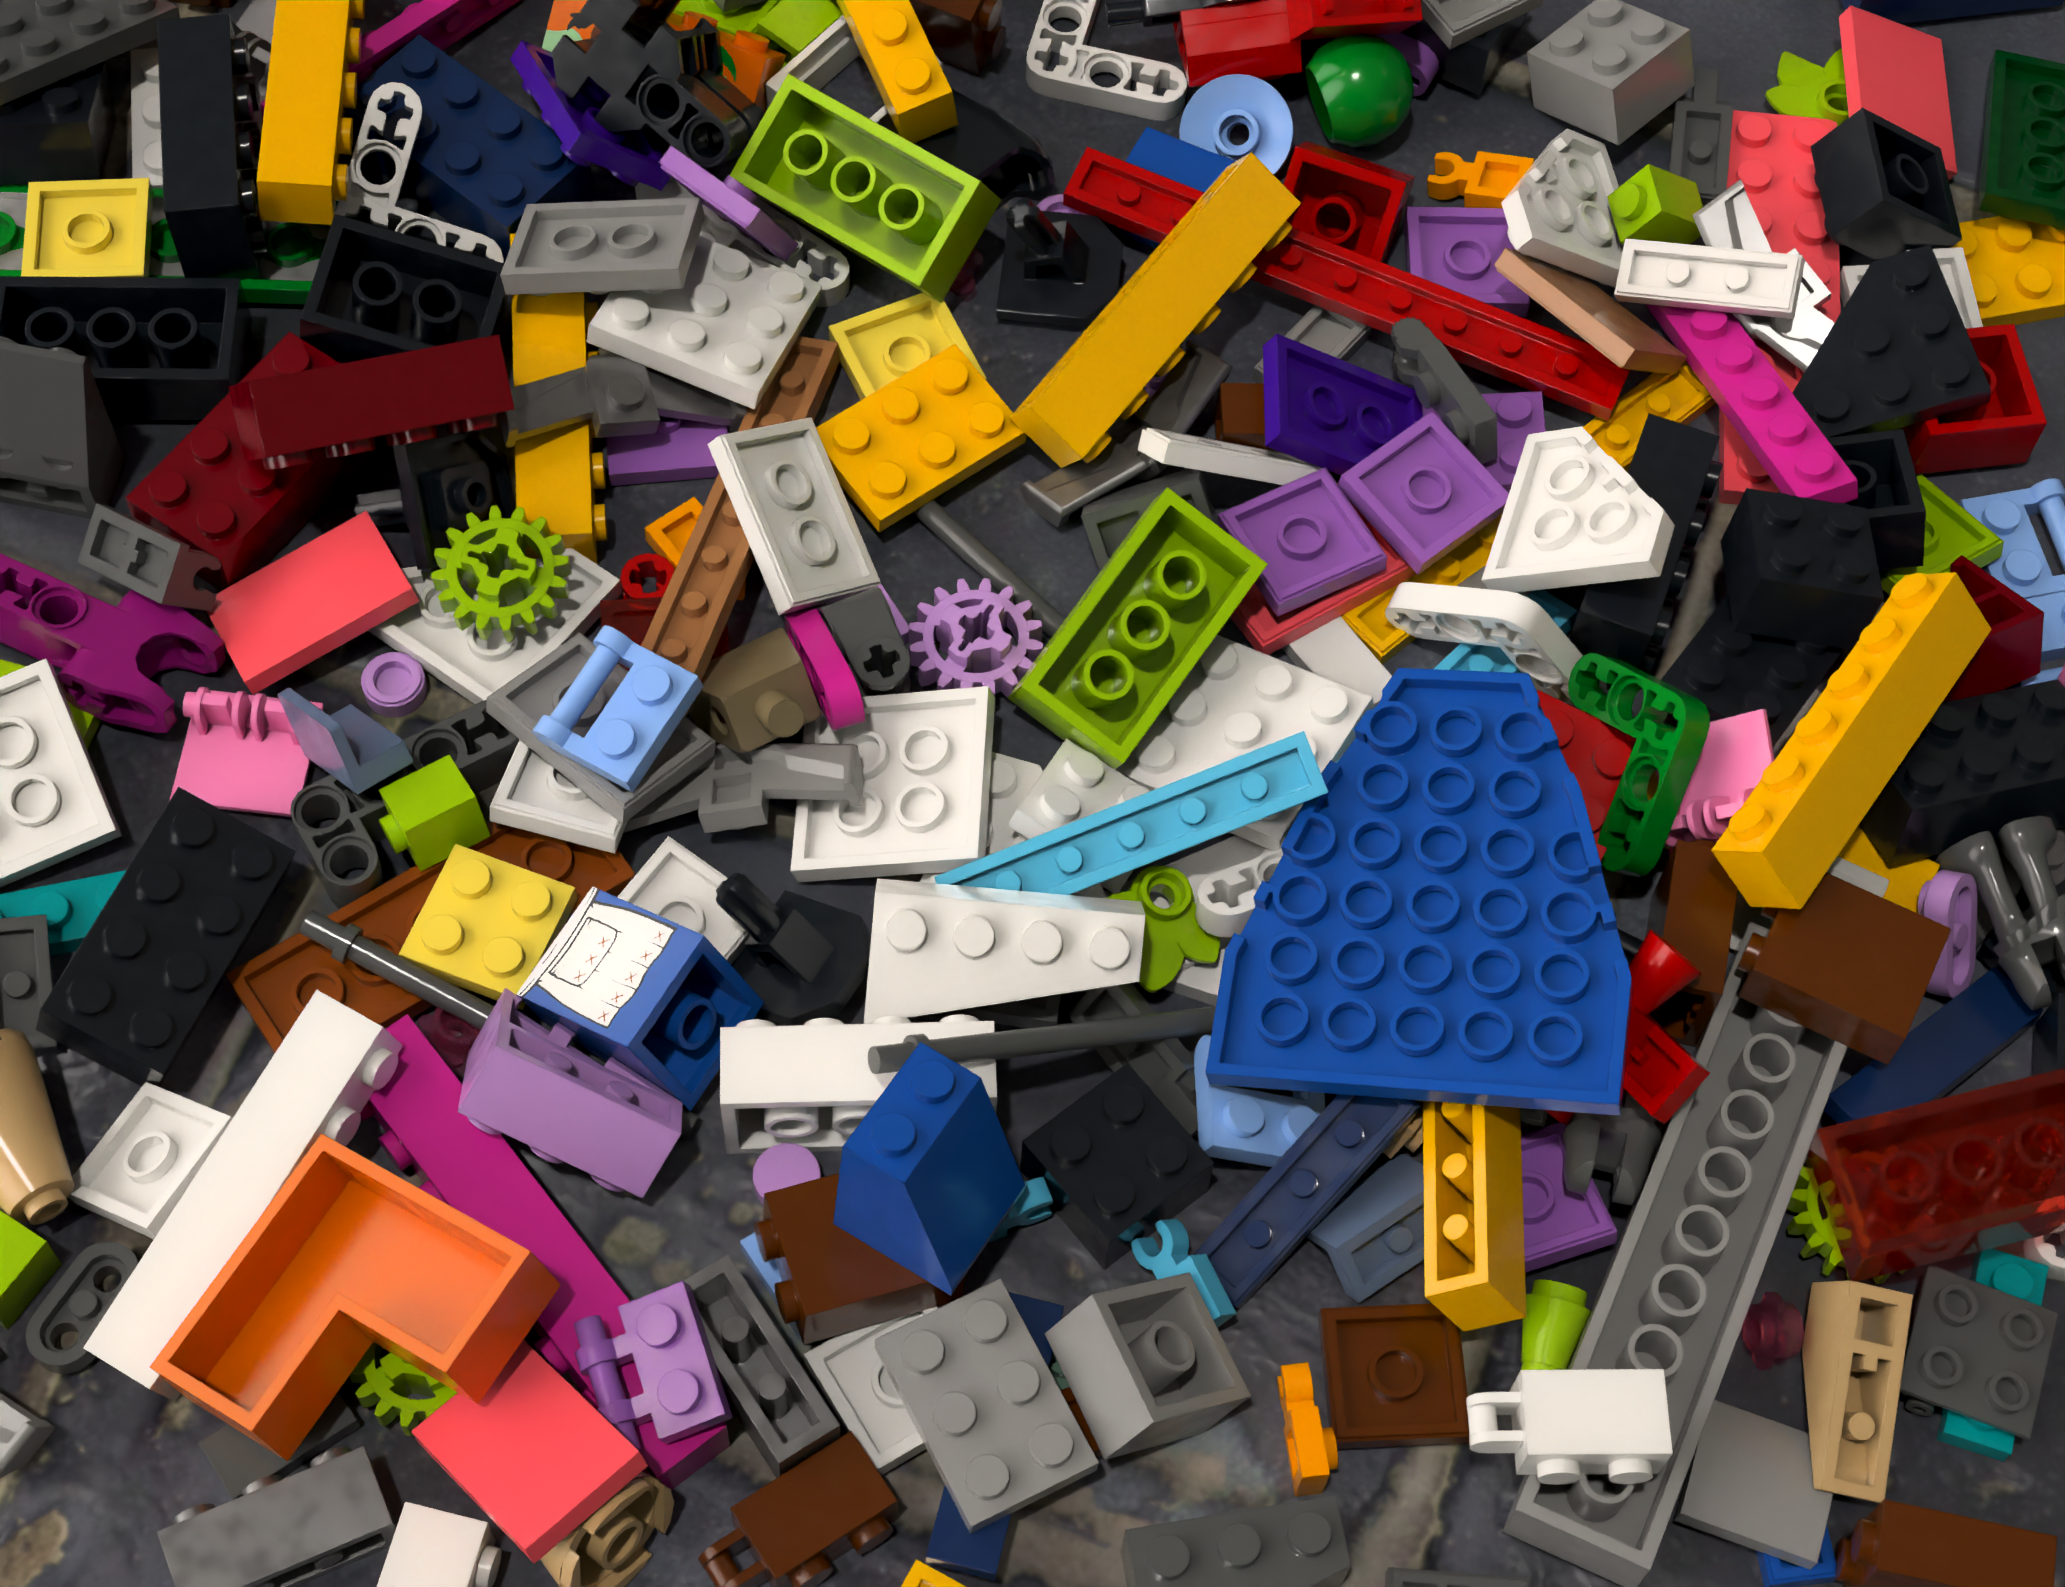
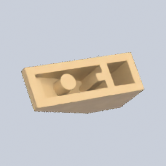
M1852 1280L1812 1282L1802 1356L1813 1486L1815 1490L1875 1503H1881L1885 1499L1913 1300L1912 1294Z

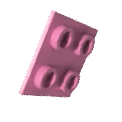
M199 687L197 692L187 691L183 700L184 717H191L170 799L177 788L180 787L218 809L291 817L292 801L297 793L305 788L311 760L304 755L279 698L266 697L262 693L248 695L245 691H237V693L209 690L208 687ZM311 702L323 711V703Z
M1766 709L1710 722L1706 741L1664 847H1668L1669 856L1678 839L1688 842L1708 840L1717 843L1729 826L1731 817L1741 809L1762 779L1764 770L1775 760ZM1656 770L1657 781L1659 784V773L1658 770Z

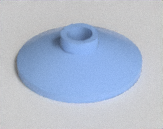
M1244 74L1221 76L1202 86L1186 105L1179 128L1180 140L1233 161H1237L1252 152L1273 175L1286 162L1294 137L1292 115L1281 94L1264 80ZM1237 125H1246L1249 129V138L1242 145H1233L1230 140V132Z

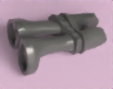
M2046 816L2027 817L2012 821L2004 825L1997 836L1998 845L2008 862L2013 864L2031 904L2034 916L2029 920L2024 918L2003 870L1995 840L1990 831L1979 832L1961 840L1939 854L1935 860L1936 863L1940 864L1939 871L1950 870L1970 874L1974 877L1977 892L1989 913L1999 942L1992 949L2000 957L1997 963L2006 972L2016 991L2032 1011L2048 1007L2052 1004L2051 992L2041 966L2056 961L2065 981V894L2059 896L2046 856L2047 852L2054 847L2057 841V830L2051 817Z
M1627 1091L1623 1107H1621V1116L1577 1112L1563 1133L1565 1147L1564 1178L1567 1190L1586 1195L1590 1178L1593 1175L1594 1169L1614 1174L1612 1202L1629 1206L1633 1205L1646 1180L1652 1155L1661 1142L1660 1130L1665 1124L1651 1116Z

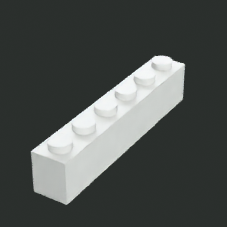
M316 990L83 1348L148 1389L176 1401L180 1392L149 1367L321 1133L343 1146H346L352 1140L360 1125V1112L373 1092L383 1088L393 1076L398 1065V1053L403 1045L381 1025Z

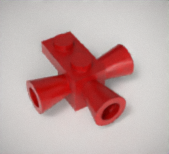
M1650 929L1629 965L1633 995L1623 1088L1651 1116L1665 1124L1708 1077L1710 1072L1649 1014L1703 973L1668 941ZM1545 1110L1566 1126H1568L1575 1112Z

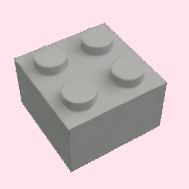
M1620 0L1593 1L1527 52L1534 108L1618 146L1695 86L1690 29Z
M1190 1272L1092 1294L1044 1333L1104 1460L1201 1434L1251 1397Z

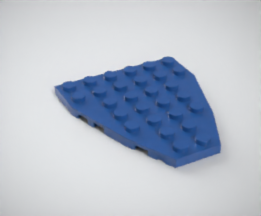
M1398 668L1383 688L1380 702L1374 708L1367 710L1355 726L1354 733L1356 738L1337 763L1330 760L1322 771L1321 775L1328 793L1304 802L1281 845L1283 856L1269 882L1262 880L1253 897L1255 908L1241 934L1234 933L1225 949L1205 1071L1208 1082L1213 1085L1621 1116L1633 995L1632 977L1622 948L1616 917L1606 888L1602 865L1582 791L1574 773L1570 772L1563 757L1550 720L1545 717L1529 673Z

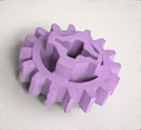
M964 578L958 579L957 593L950 595L941 587L934 589V606L920 602L917 606V622L909 624V643L912 644L909 646L910 666L919 667V683L921 686L930 685L934 682H937V690L989 686L994 697L998 692H1002L1008 697L1018 684V681L1022 679L1043 650V643L1040 642L1042 640L1041 620H1031L1033 604L1027 600L1014 605V588L1009 585L999 594L991 592V582L988 578H983L978 590H970ZM1006 626L1013 633L1017 647L1012 645V636L1003 631ZM935 640L940 642V651L948 654L945 661L936 650Z

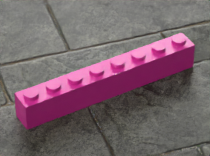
M406 1014L386 1028L403 1047L398 1053V1065L393 1076L383 1088L373 1092L360 1112L361 1120L365 1121L371 1116L375 1118L385 1134L378 1138L382 1148L399 1171H403L408 1166L413 1168L423 1182L418 1188L530 1250L561 1284L532 1326L542 1338L534 1344V1347L538 1354L561 1376L567 1372L582 1391L580 1394L595 1409H598L589 1375L581 1374L575 1352L580 1348L574 1323L589 1316L599 1315L601 1316L607 1339L615 1338L626 1333L618 1306L630 1301L502 1135L490 1134L478 1129L468 1120L467 1116L457 1112L462 1089L461 1082L410 1016ZM634 1360L616 1367L626 1399L644 1393ZM653 1420L635 1426L642 1449L640 1453L648 1464V1467L643 1472L658 1478L671 1490L730 1447L727 1426L724 1422L668 1444L658 1439Z

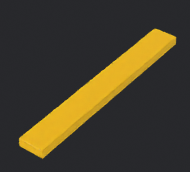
M1685 360L1676 374L1653 372L1618 399L1609 421L1595 417L1583 428L1608 456H1611L1628 472L1649 413L1689 425L1716 402ZM1502 514L1419 575L1416 573L1415 576L1404 582L1456 586L1487 564ZM1398 585L1341 615L1342 619L1382 665L1417 638L1396 628L1385 616V610Z

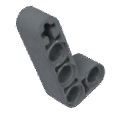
M486 700L403 739L413 759V763L359 794H356L332 775L306 786L297 793L292 801L290 810L296 832L304 853L329 898L338 909L386 883L374 845L386 839L379 819L388 815L383 799H371L379 789L447 755L451 756L474 794L501 782L519 742V738L486 712ZM472 749L473 754L468 755L467 750ZM325 818L337 819L329 827L323 829L312 828L319 820ZM349 869H366L358 878L351 880L340 878Z

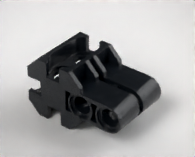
M588 0L580 12L602 32L596 37L573 41L568 35L562 36L552 51L557 86L571 99H575L583 87L596 84L611 95L594 118L609 132L644 129L645 126H650L674 148L699 166L705 168L738 160L765 113L718 72L723 66L719 31L705 18H701L694 29L676 31L666 21L681 0Z

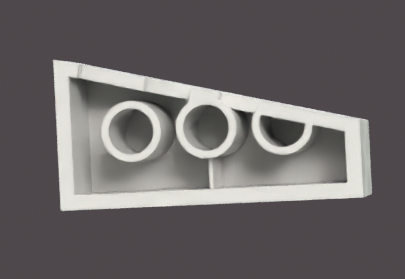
M877 878L864 1024H871L874 1020L886 1016L909 1018L1139 982L1146 917L1142 902Z

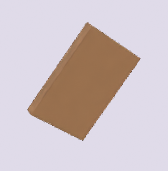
M1509 248L1504 249L1494 265L1499 273L1620 368L1676 374L1687 358L1680 350L1582 275L1565 271L1558 266L1531 256H1525Z

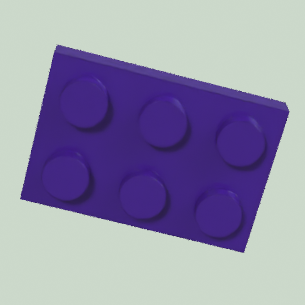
M521 40L510 60L523 79V89L536 100L543 111L541 118L554 129L561 140L560 148L568 158L584 167H590L594 163L607 168L616 178L628 185L637 186L641 182L662 191L671 176L660 168L661 164L659 161L663 155L647 130L644 128L640 130L609 132L594 118L611 95L596 84L583 87L577 97L571 99L556 84L552 53Z
M1276 334L1263 345L1266 447L1318 467H1326L1327 470L1342 475L1423 417L1422 404L1418 399L1415 389L1279 334Z

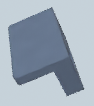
M287 688L277 694L304 755L356 794L365 791L413 763V759L403 739L352 704L329 716L291 688Z
M1405 1154L1394 1157L1353 1184L1306 1236V1238L1327 1250L1345 1294L1358 1303L1424 1260L1423 1164Z

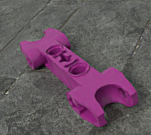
M0 553V642L36 659L43 660L46 658L53 666L62 668L57 677L66 700L76 708L107 723L128 726L143 731L168 733L178 720L174 714L175 701L166 694L162 687L149 679L159 671L171 668L192 670L202 674L217 672L226 661L224 641L208 626L189 614L182 607L160 604L132 589L124 595L116 606H112L80 591L68 583Z

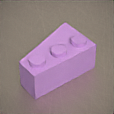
M505 988L468 1052L457 1112L467 1116L468 1120L475 1127L486 1133L495 1135L504 1133L529 1145L530 1149L537 1156L552 1163L566 1162L589 1173L595 1182L608 1190L615 1192L625 1190L643 1198L681 1135L683 1103L613 1057L608 1059L605 1066L591 1059L570 1045L576 1033L559 1022L554 1025L551 1032L519 1012L517 1008L523 999Z

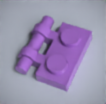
M678 1282L618 1306L626 1333L615 1338L607 1339L603 1322L599 1315L589 1316L574 1323L580 1348L575 1352L581 1374L589 1375L599 1407L596 1410L639 1451L642 1449L635 1426L653 1420L658 1439L668 1444L733 1418L692 1288L686 1282ZM634 1360L644 1393L626 1399L616 1367Z

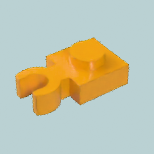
M1478 151L1474 163L1464 162L1460 156L1451 152L1436 153L1434 160L1435 174L1437 175H1428V196L1438 200H1448L1462 195L1464 196V208H1503L1501 202L1534 163V158Z
M1309 1363L1281 1365V1376H1277L1276 1380L1279 1400L1285 1419L1283 1431L1294 1495L1298 1497L1322 1494L1330 1476L1329 1470L1338 1469V1450L1335 1434L1332 1427L1322 1428L1319 1409L1318 1406L1314 1405Z

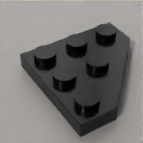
M1931 244L1871 262L1794 389L1793 395L1826 438L1896 430L1990 402L1991 388Z

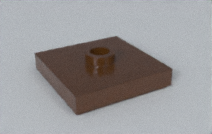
M1432 1303L1320 1308L1318 1322L1329 1427L1333 1428L1337 1449L1469 1443L1466 1405L1468 1393L1460 1328Z

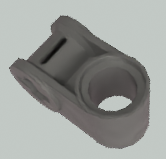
M873 587L819 608V614L855 677L861 697L911 692L909 652L897 630L889 604L879 587Z

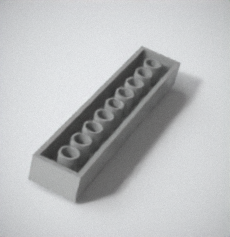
M1750 922L1731 957L1726 970L1723 995L1702 1032L1692 1055L1710 1074L1663 1127L1661 1142L1652 1155L1646 1180L1640 1194L1631 1207L1591 1307V1313L1567 1367V1370L1664 1369L1673 1454L1658 1474H1653L1651 1480L1636 1484L1613 1483L1609 1480V1474H1581L1580 1480L1559 1485L1540 1483L1537 1480V1475H1524L1502 1532L1623 1587H1637L1652 1567L1847 1046L1738 996L1748 973L1737 968L1740 958L1752 933L1755 932L1765 937L1768 930L1753 922Z

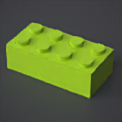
M790 74L786 76L730 173L731 177L752 191L757 198L942 303L1001 202V199L980 180Z
M1167 487L1150 503L1013 689L1008 699L1065 741L1067 738L1085 751L1097 756L1110 767L1118 768L1127 760L1268 563Z

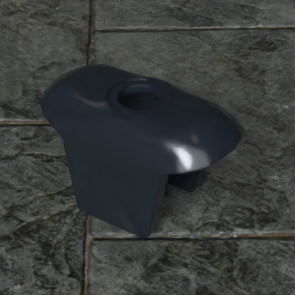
M952 89L959 124L914 144L980 180L1001 199L996 210L1012 198L1023 197L1033 199L1046 197L1053 188L1055 177L1052 161L1039 140L1012 124L995 110Z

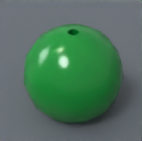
M1366 33L1339 36L1319 48L1305 67L1307 86L1317 118L1331 143L1348 148L1375 145L1396 133L1409 115L1414 95L1411 71L1403 54L1384 38Z

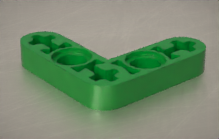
M1589 653L1582 656L1575 663L1570 673L1568 693L1571 702L1577 708L1636 738L1599 834L1598 844L1607 848L1601 864L1607 870L1640 877L1647 875L1660 858L1706 741L1710 727V715L1706 705L1701 700L1622 660ZM1600 680L1612 685L1608 695L1604 694L1602 689L1599 688ZM1642 689L1644 695L1642 707L1638 715L1633 719V701L1638 691ZM1668 713L1673 714V717L1679 720L1677 728L1663 723ZM1658 770V788L1654 797L1649 800L1647 796L1649 779ZM1640 812H1644L1642 819L1639 818Z

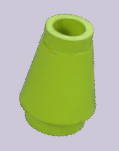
M1534 1280L1531 1294H1526L1527 1318H1523L1521 1370L1567 1369L1591 1313L1585 1307L1588 1295L1586 1291L1557 1281Z

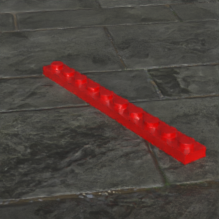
M1087 147L1063 193V205L1087 215L1098 216L1102 221L1161 243L1204 192ZM1293 227L1286 237L1272 250L1267 252L1263 248L1251 261L1257 267L1255 273L1250 278L1251 280L1390 335L1392 326L1395 325V321H1400V318L1415 317L1417 320L1421 319V322L1425 323V327H1428L1434 336L1440 339L1455 361L1533 392L1542 391V395L1607 421H1609L1631 370L1618 367L1591 344Z

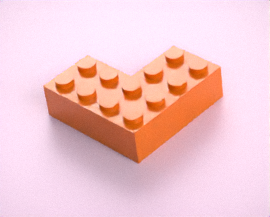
M321 1133L149 1368L187 1399L288 1462L373 1342L476 1404H479L561 1284L530 1250Z

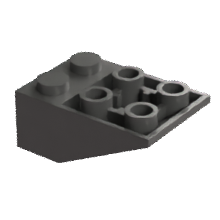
M0 336V502L91 519L96 503L109 505L126 460L87 357L78 355L66 348H38L18 344L9 338Z

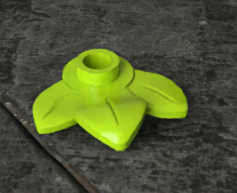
M1842 48L1829 58L1824 68L1787 51L1781 54L1777 67L1779 86L1769 89L1765 94L1767 101L1774 110L1781 115L1829 119L1837 122V126L1849 118Z
M1168 866L1146 868L1133 880L1129 891L1107 897L1108 899L1142 902L1146 917L1140 978L1137 983L1146 991L1155 993L1167 986L1180 970L1185 957L1204 964H1213L1217 961L1220 937L1207 933L1198 925L1195 918L1196 903H1194L1192 887L1186 876L1179 870ZM1160 892L1164 894L1169 901V908L1162 909L1156 906L1150 900V893Z

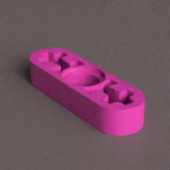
M813 607L785 615L786 633L803 662L819 707L831 729L836 731L865 722L864 706L855 677L817 608Z

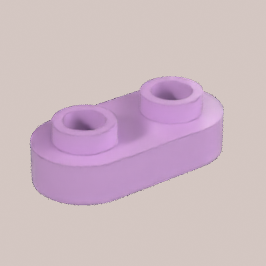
M1940 870L1932 880H1928L1923 884L1918 897V913L1951 928L1926 991L1930 994L1954 998L1969 987L1974 973L1976 960L1977 885L1974 877L1970 874Z

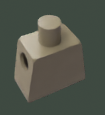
M782 627L710 660L701 681L704 687L688 711L692 722L717 743L739 753L750 752L779 737H790L796 734L802 726L818 719L822 714L803 662L785 629Z

